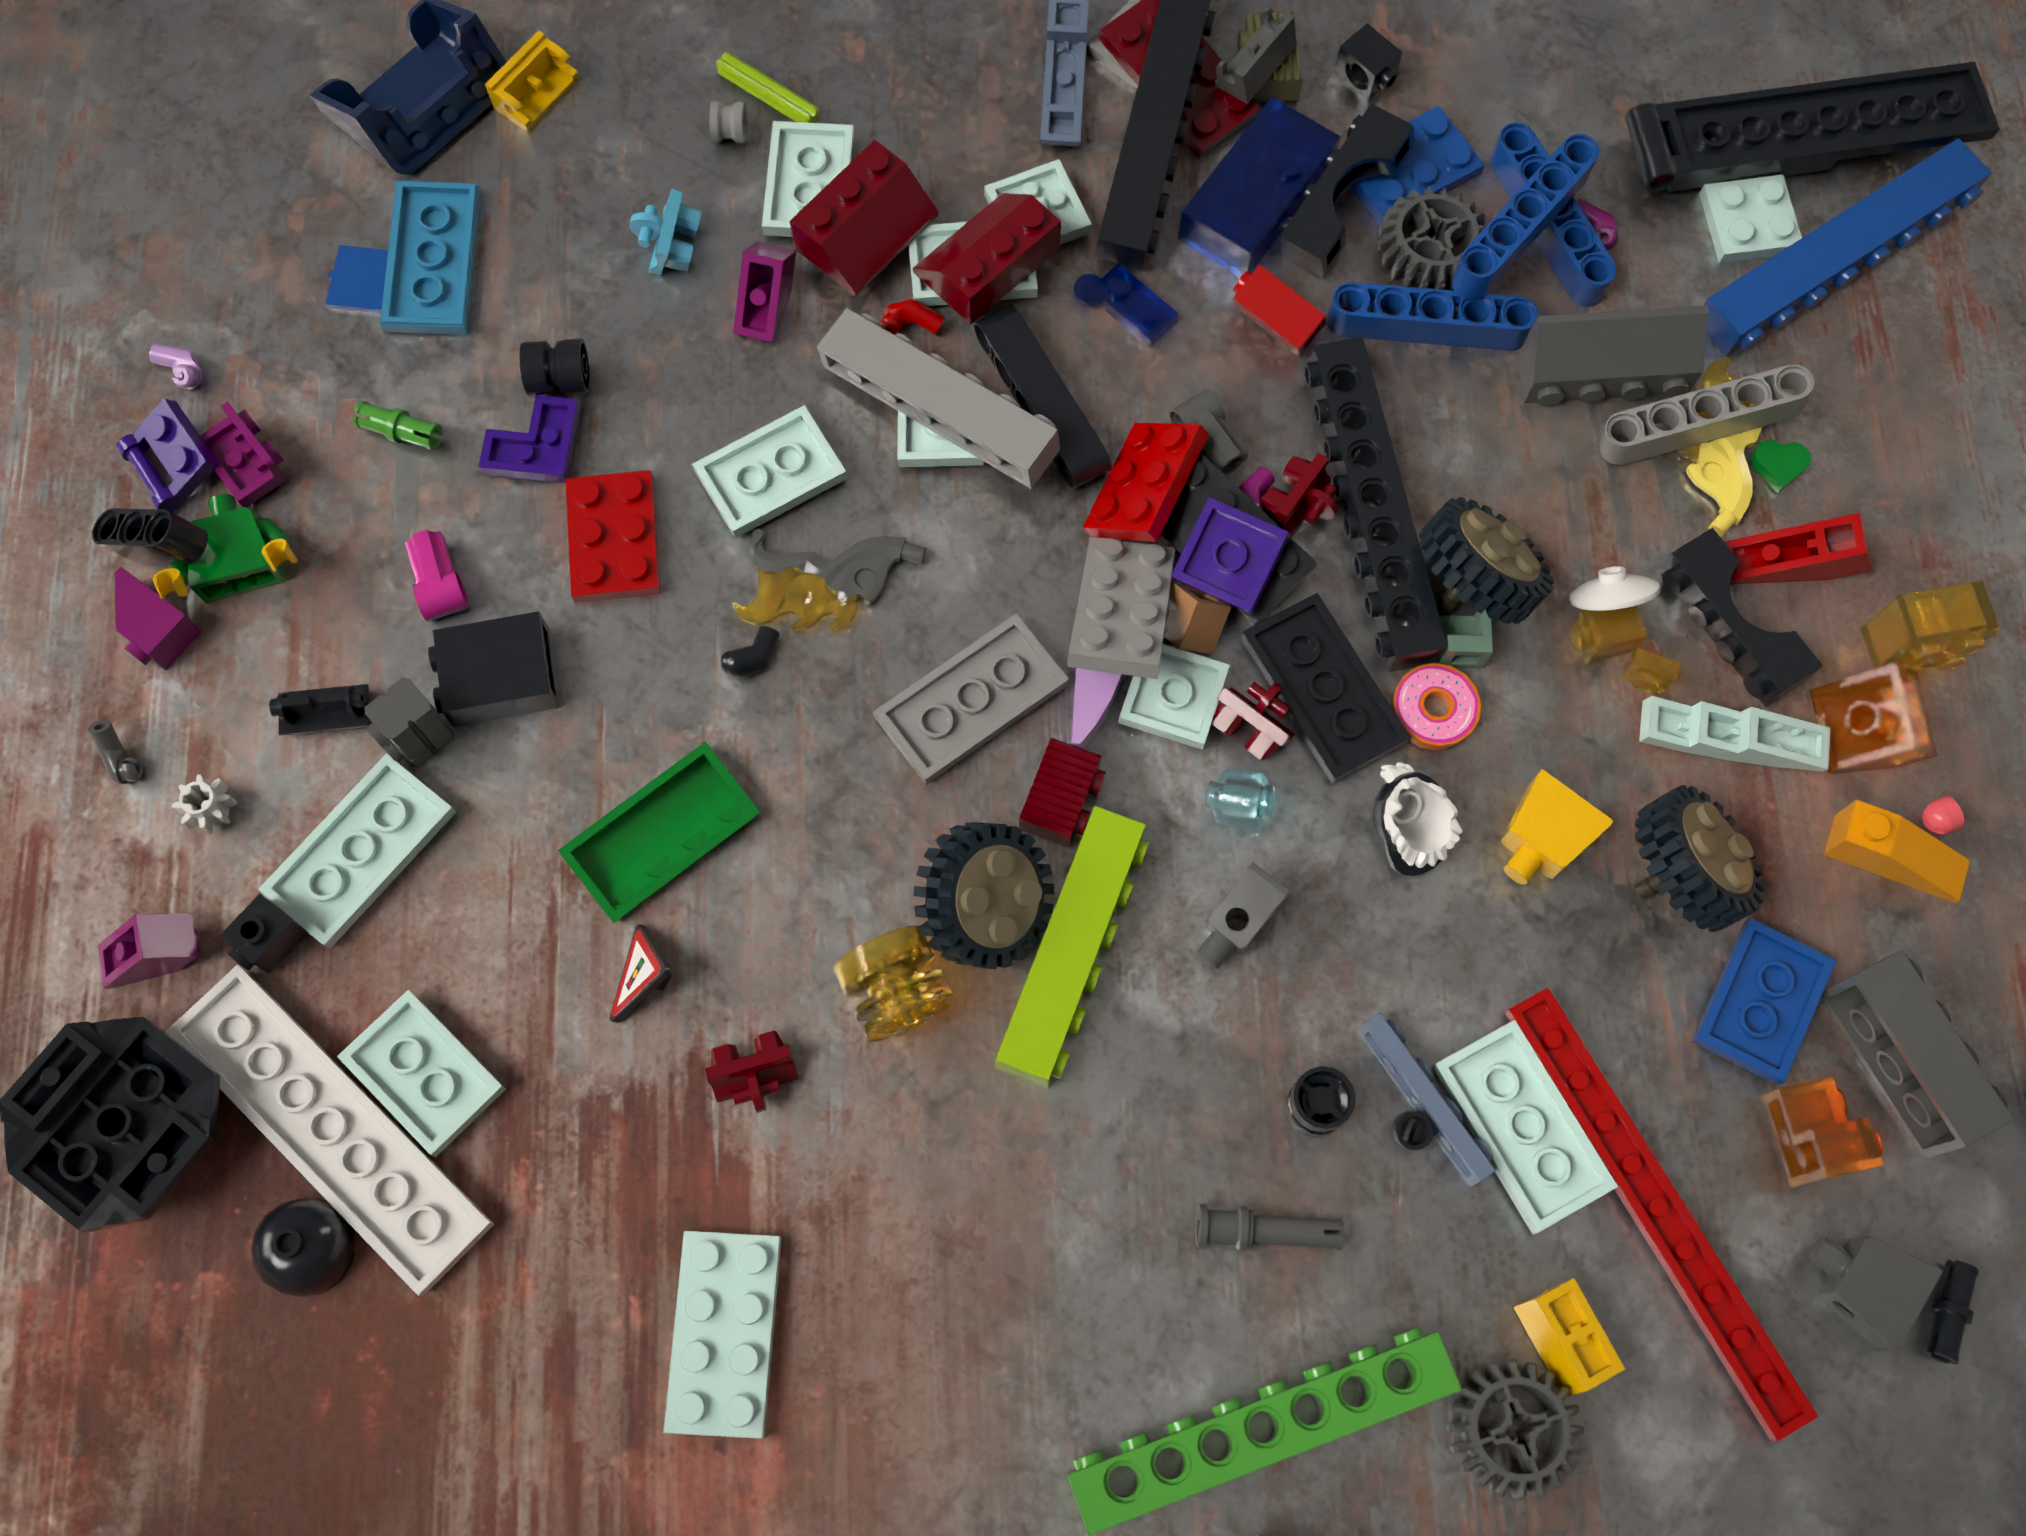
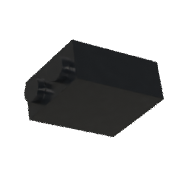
M539 611L433 630L434 646L428 648V655L433 672H438L439 687L433 688L434 704L439 714L443 713L453 727L559 708L549 628Z

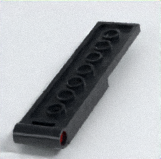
M1975 61L1661 104L1644 103L1635 106L1625 115L1626 125L1645 188L1651 192L1664 189L1672 192L1702 188L1704 184L1826 171L1831 170L1837 160L1945 146L1958 138L1963 143L1993 139L2000 130Z

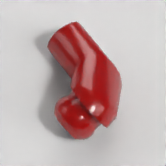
M910 299L888 305L883 310L884 316L881 318L880 325L889 333L896 334L899 333L902 326L914 323L935 335L945 317L919 301Z

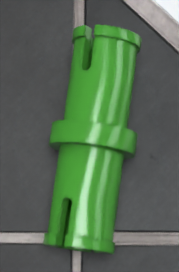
M365 401L359 402L354 409L355 413L369 416L364 418L353 416L355 427L383 434L389 441L395 443L406 441L426 447L432 451L436 450L442 439L428 436L433 433L443 435V428L440 424L411 417L406 410L396 408L391 411L371 405Z

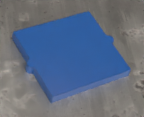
M339 245L334 269L328 273L331 282L325 302L326 307L381 314L388 250Z

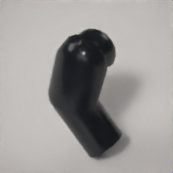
M760 626L751 646L727 651L722 655L720 660L721 669L724 673L734 677H744L764 671L769 664L780 633L771 627Z

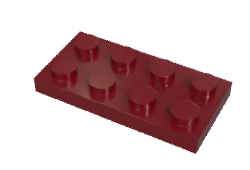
M1141 0L1101 28L1098 34V39L1137 86L1160 0ZM1203 36L1199 46L1205 47L1207 50L1201 73L1193 71L1190 82L1198 84L1191 109L1183 107L1181 119L1188 120L1183 141L1197 158L1203 156L1258 116L1262 108L1254 97L1246 104L1215 86V80L1217 79L1216 67L1222 59Z

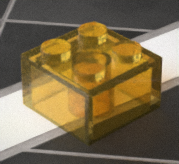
M1980 580L1898 595L1860 630L1876 676L1895 674L1897 679H1902L1921 673L1924 670L1923 668L1937 666L1938 671H1946L1963 665L1966 662L1965 657L1985 648V641L2001 629L1984 582Z

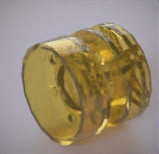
M911 925L895 929L867 941L844 955L833 967L842 990L848 999L869 995L853 1012L859 1022L868 1021L861 1028L868 1043L910 1033L929 1023L956 1000L949 986H940L946 979L941 969L919 972L935 956L926 937L922 935L919 926Z

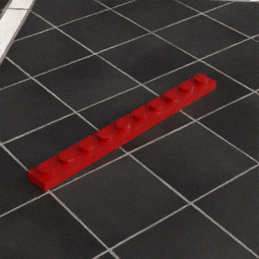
M1549 988L1508 1009L1505 1012L1510 1022L1515 1020L1618 1185L1614 1189L1770 1441L1778 1442L1818 1418L1819 1416Z

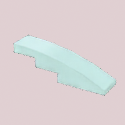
M1650 696L1642 701L1639 742L1728 761L1823 772L1828 770L1830 728L1755 707H1750L1741 712L1703 701L1689 706Z

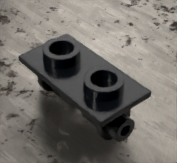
M361 684L278 693L277 698L270 699L269 702L271 715L273 717L278 716V735L285 736L368 727L369 718L365 715L364 707L369 704V685Z

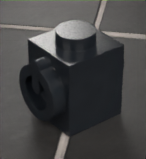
M259 893L220 936L232 946L227 954L248 971L255 965L270 974L292 952L294 947L308 932L275 903Z

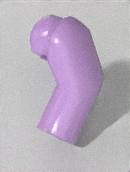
M154 343L149 351L150 362L171 367L175 378L172 379L177 386L193 389L201 383L203 372L192 351Z

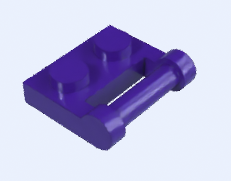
M165 398L161 400L132 434L122 437L116 444V449L122 458L132 463L152 493L151 501L156 509H164L169 512L177 510L219 464L177 401ZM150 447L173 479L169 486H167L146 455V451Z

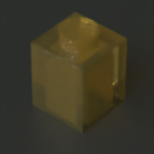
M1636 606L1606 611L1582 609L1571 624L1570 629L1572 645L1577 652H1581L1585 664L1635 652L1648 636Z

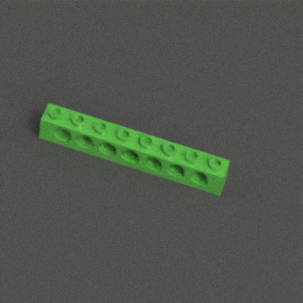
M1421 1327L1409 1330L1393 1337L1397 1345L1393 1348L1379 1353L1376 1344L1348 1354L1351 1361L1349 1365L1334 1370L1331 1362L1321 1364L1303 1372L1306 1379L1305 1382L1289 1388L1285 1379L1257 1389L1261 1399L1242 1405L1240 1397H1236L1213 1406L1212 1410L1215 1416L1196 1423L1192 1414L1166 1424L1169 1434L1150 1441L1146 1432L1120 1442L1122 1452L1104 1459L1101 1450L1073 1460L1076 1470L1067 1473V1477L1087 1534L1090 1536L1461 1391L1462 1388L1439 1333L1434 1332L1424 1335ZM1395 1359L1403 1362L1409 1372L1408 1382L1401 1389L1391 1385L1387 1378V1368ZM1349 1377L1359 1380L1364 1388L1363 1400L1355 1407L1348 1405L1341 1395L1342 1384ZM1305 1394L1312 1396L1319 1406L1317 1419L1308 1425L1302 1423L1295 1413L1297 1400ZM1258 1412L1267 1414L1274 1426L1272 1436L1267 1441L1261 1443L1256 1441L1249 1432L1250 1419ZM1211 1430L1221 1431L1228 1441V1450L1219 1460L1209 1459L1202 1448L1203 1438ZM1165 1448H1174L1182 1458V1468L1172 1478L1162 1477L1156 1469V1457ZM1119 1466L1130 1467L1136 1476L1135 1488L1126 1496L1115 1495L1109 1487L1110 1473Z

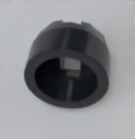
M1406 1111L1397 1116L1393 1122L1392 1133L1395 1141L1401 1147L1410 1150H1420L1425 1148L1432 1140L1433 1125L1426 1115L1420 1112ZM1410 1118H1413L1415 1122L1411 1128L1408 1140L1405 1141L1403 1139Z

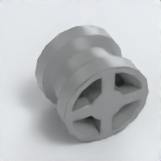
M718 100L711 101L709 128L713 143H721L724 139H733L737 144L746 143L748 117L744 101H736L733 105H724Z

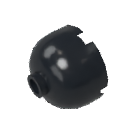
M299 1198L281 1203L264 1216L255 1230L251 1246L253 1267L265 1284L281 1294L305 1297L325 1293L342 1281L353 1264L355 1253L352 1252L354 1245L352 1236H355L354 1228L327 1201Z

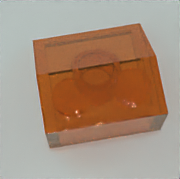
M1895 662L1810 689L1817 724L1830 728L1828 773L1840 774L1894 769L1938 756L1918 672Z

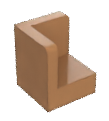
M1174 583L1168 598L1163 637L1180 650L1210 654L1216 647L1231 606L1187 585Z

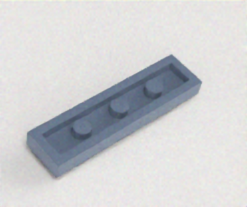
M1380 1012L1367 1020L1357 1032L1414 1111L1420 1112L1430 1119L1433 1125V1137L1469 1187L1481 1182L1494 1173L1495 1169L1490 1164V1161H1492L1490 1151L1478 1137L1474 1136L1471 1138L1460 1123L1463 1121V1116L1459 1108L1450 1098L1441 1097L1432 1084L1435 1079L1429 1067L1422 1059L1418 1057L1414 1059L1403 1045L1406 1042V1038L1399 1026L1392 1019L1386 1021Z

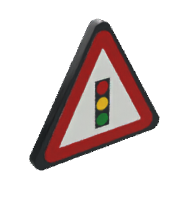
M638 924L634 930L611 1010L610 1021L619 1023L654 989L664 991L672 977L669 963L647 927Z

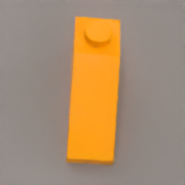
M1857 799L1835 815L1824 855L1953 903L1960 901L1970 864L1969 859L1901 815Z

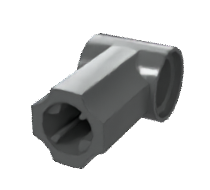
M1205 389L1169 411L1171 423L1201 424L1209 436L1201 452L1226 476L1236 471L1247 460L1248 451L1225 422V413L1222 405L1210 390Z

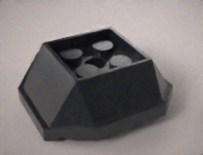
M145 1017L112 1019L93 1023H68L0 1099V1119L4 1123V1148L8 1173L78 1231L88 1233L149 1220L216 1140L220 1075ZM125 1114L126 1124L119 1134L114 1135L113 1125L116 1119Z

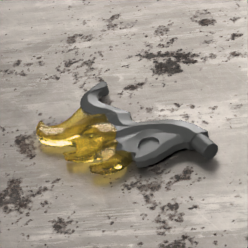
M755 529L749 544V556L752 564L758 570V593L753 602L747 606H741L737 603L732 604L736 615L742 621L751 625L767 624L779 616L795 614L799 619L791 625L792 631H801L815 625L821 618L833 614L836 616V619L829 624L830 631L842 630L855 617L857 599L863 598L866 604L871 605L883 591L888 571L895 562L900 563L904 559L922 565L926 555V548L907 543V538L871 537L857 542L834 559L824 560L816 552L768 553L763 548V531Z

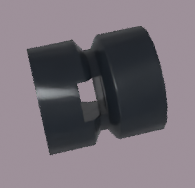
M583 338L557 341L554 348L546 340L521 343L519 355L523 388L528 398L535 397L536 395L552 396L557 387L562 393L568 395L589 393L590 367L587 348Z
M1320 1066L1309 1069L1293 1084L1286 1096L1285 1112L1288 1121L1296 1131L1305 1136L1319 1138L1330 1135L1349 1119L1355 1108L1356 1095L1353 1085L1345 1074L1335 1068Z

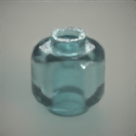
M1227 768L1221 772L1217 782H1209L1206 792V807L1213 808L1214 818L1220 825L1255 830L1262 824L1263 820L1269 821L1272 816L1275 802V787L1268 784L1267 777L1263 773Z

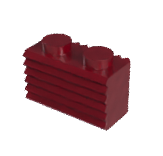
M1050 738L1020 814L1019 828L1022 831L1054 841L1065 847H1070L1074 835L1082 837L1091 815L1090 811L1084 810L1089 795L1098 797L1106 776V771L1100 769L1102 756Z

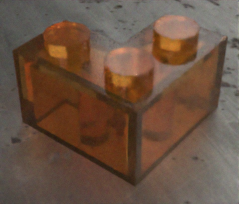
M1834 1077L1782 1087L1762 1095L1791 1188L1842 1178L1884 1166L1881 1158L1883 1145L1879 1134L1871 1127L1868 1117L1851 1121L1847 1120V1100L1843 1092L1836 1087Z

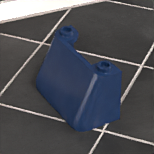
M420 0L411 8L406 18V29L416 46L361 94L349 82L336 78L324 82L309 95L319 110L387 168L403 175L411 174L418 170L492 104L485 84L507 62L476 13L443 0Z

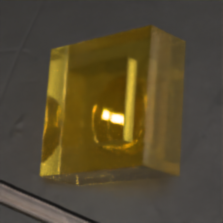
M1637 648L1625 663L1620 679L1631 682L1640 691L1663 694L1676 679L1681 663Z

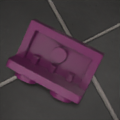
M227 401L221 405V408L228 417L201 434L200 437L219 463L214 468L215 472L241 506L247 507L288 479L277 466L284 460L270 441L267 439L260 444L254 435L261 430L247 411L244 409L237 414Z

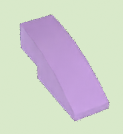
M1076 668L1071 745L1086 750L1096 737L1110 713L1119 692L1123 674Z

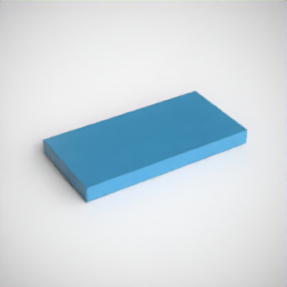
M396 180L380 326L383 332L468 335L481 199L479 184Z

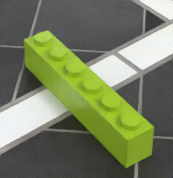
M1094 806L996 1057V1069L1048 1088L1052 1076L1061 1079L1070 1052L1062 1050L1068 1033L1077 1036L1087 1010L1079 1007L1085 990L1094 992L1103 968L1095 964L1101 948L1110 950L1119 925L1111 922L1117 906L1126 907L1134 886V882L1127 880L1132 865L1141 867L1150 841L1142 839L1146 824Z

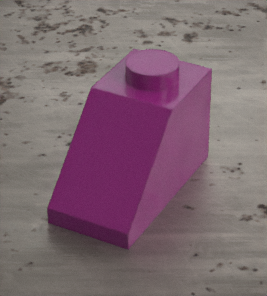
M756 241L743 251L733 328L734 334L768 342L775 341L792 291L797 250Z
M120 566L115 572L116 631L129 642L124 649L145 666L153 660L164 670H167L202 631L184 613L165 599H160L156 592Z
M136 913L98 944L103 989L116 988L175 973L197 958L200 937L198 931L193 928L192 914Z

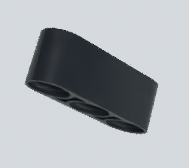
M111 508L104 511L96 520L92 530V539L94 543L134 562L189 565L196 562L204 553L208 543V534L203 528L164 509Z

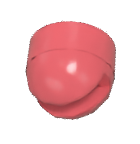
M1944 796L1932 801L1927 805L1922 814L1924 826L1931 833L1937 835L1950 834L1962 829L1965 824L1964 815L1959 804L1950 796Z

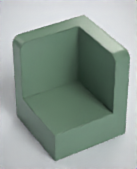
M1486 609L1481 614L1476 612L1474 616H1440L1448 648L1439 664L1459 668H1483L1493 653L1492 620L1488 618Z

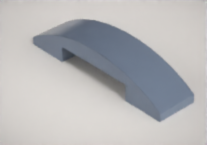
M1049 0L1040 144L1080 146L1089 0Z

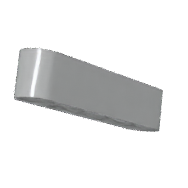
M1796 364L1786 365L1611 415L1606 421L1599 445L1600 454L1610 464L1625 465L1794 418L1803 411L1815 385L1814 376L1804 366ZM1782 389H1791L1795 391L1797 395H1789L1785 393ZM1740 400L1750 401L1756 407L1744 406L1740 403ZM1697 412H1707L1714 418H1702ZM1655 424H1667L1672 430H1660ZM1623 435L1629 438L1630 441L1619 442L1613 436Z

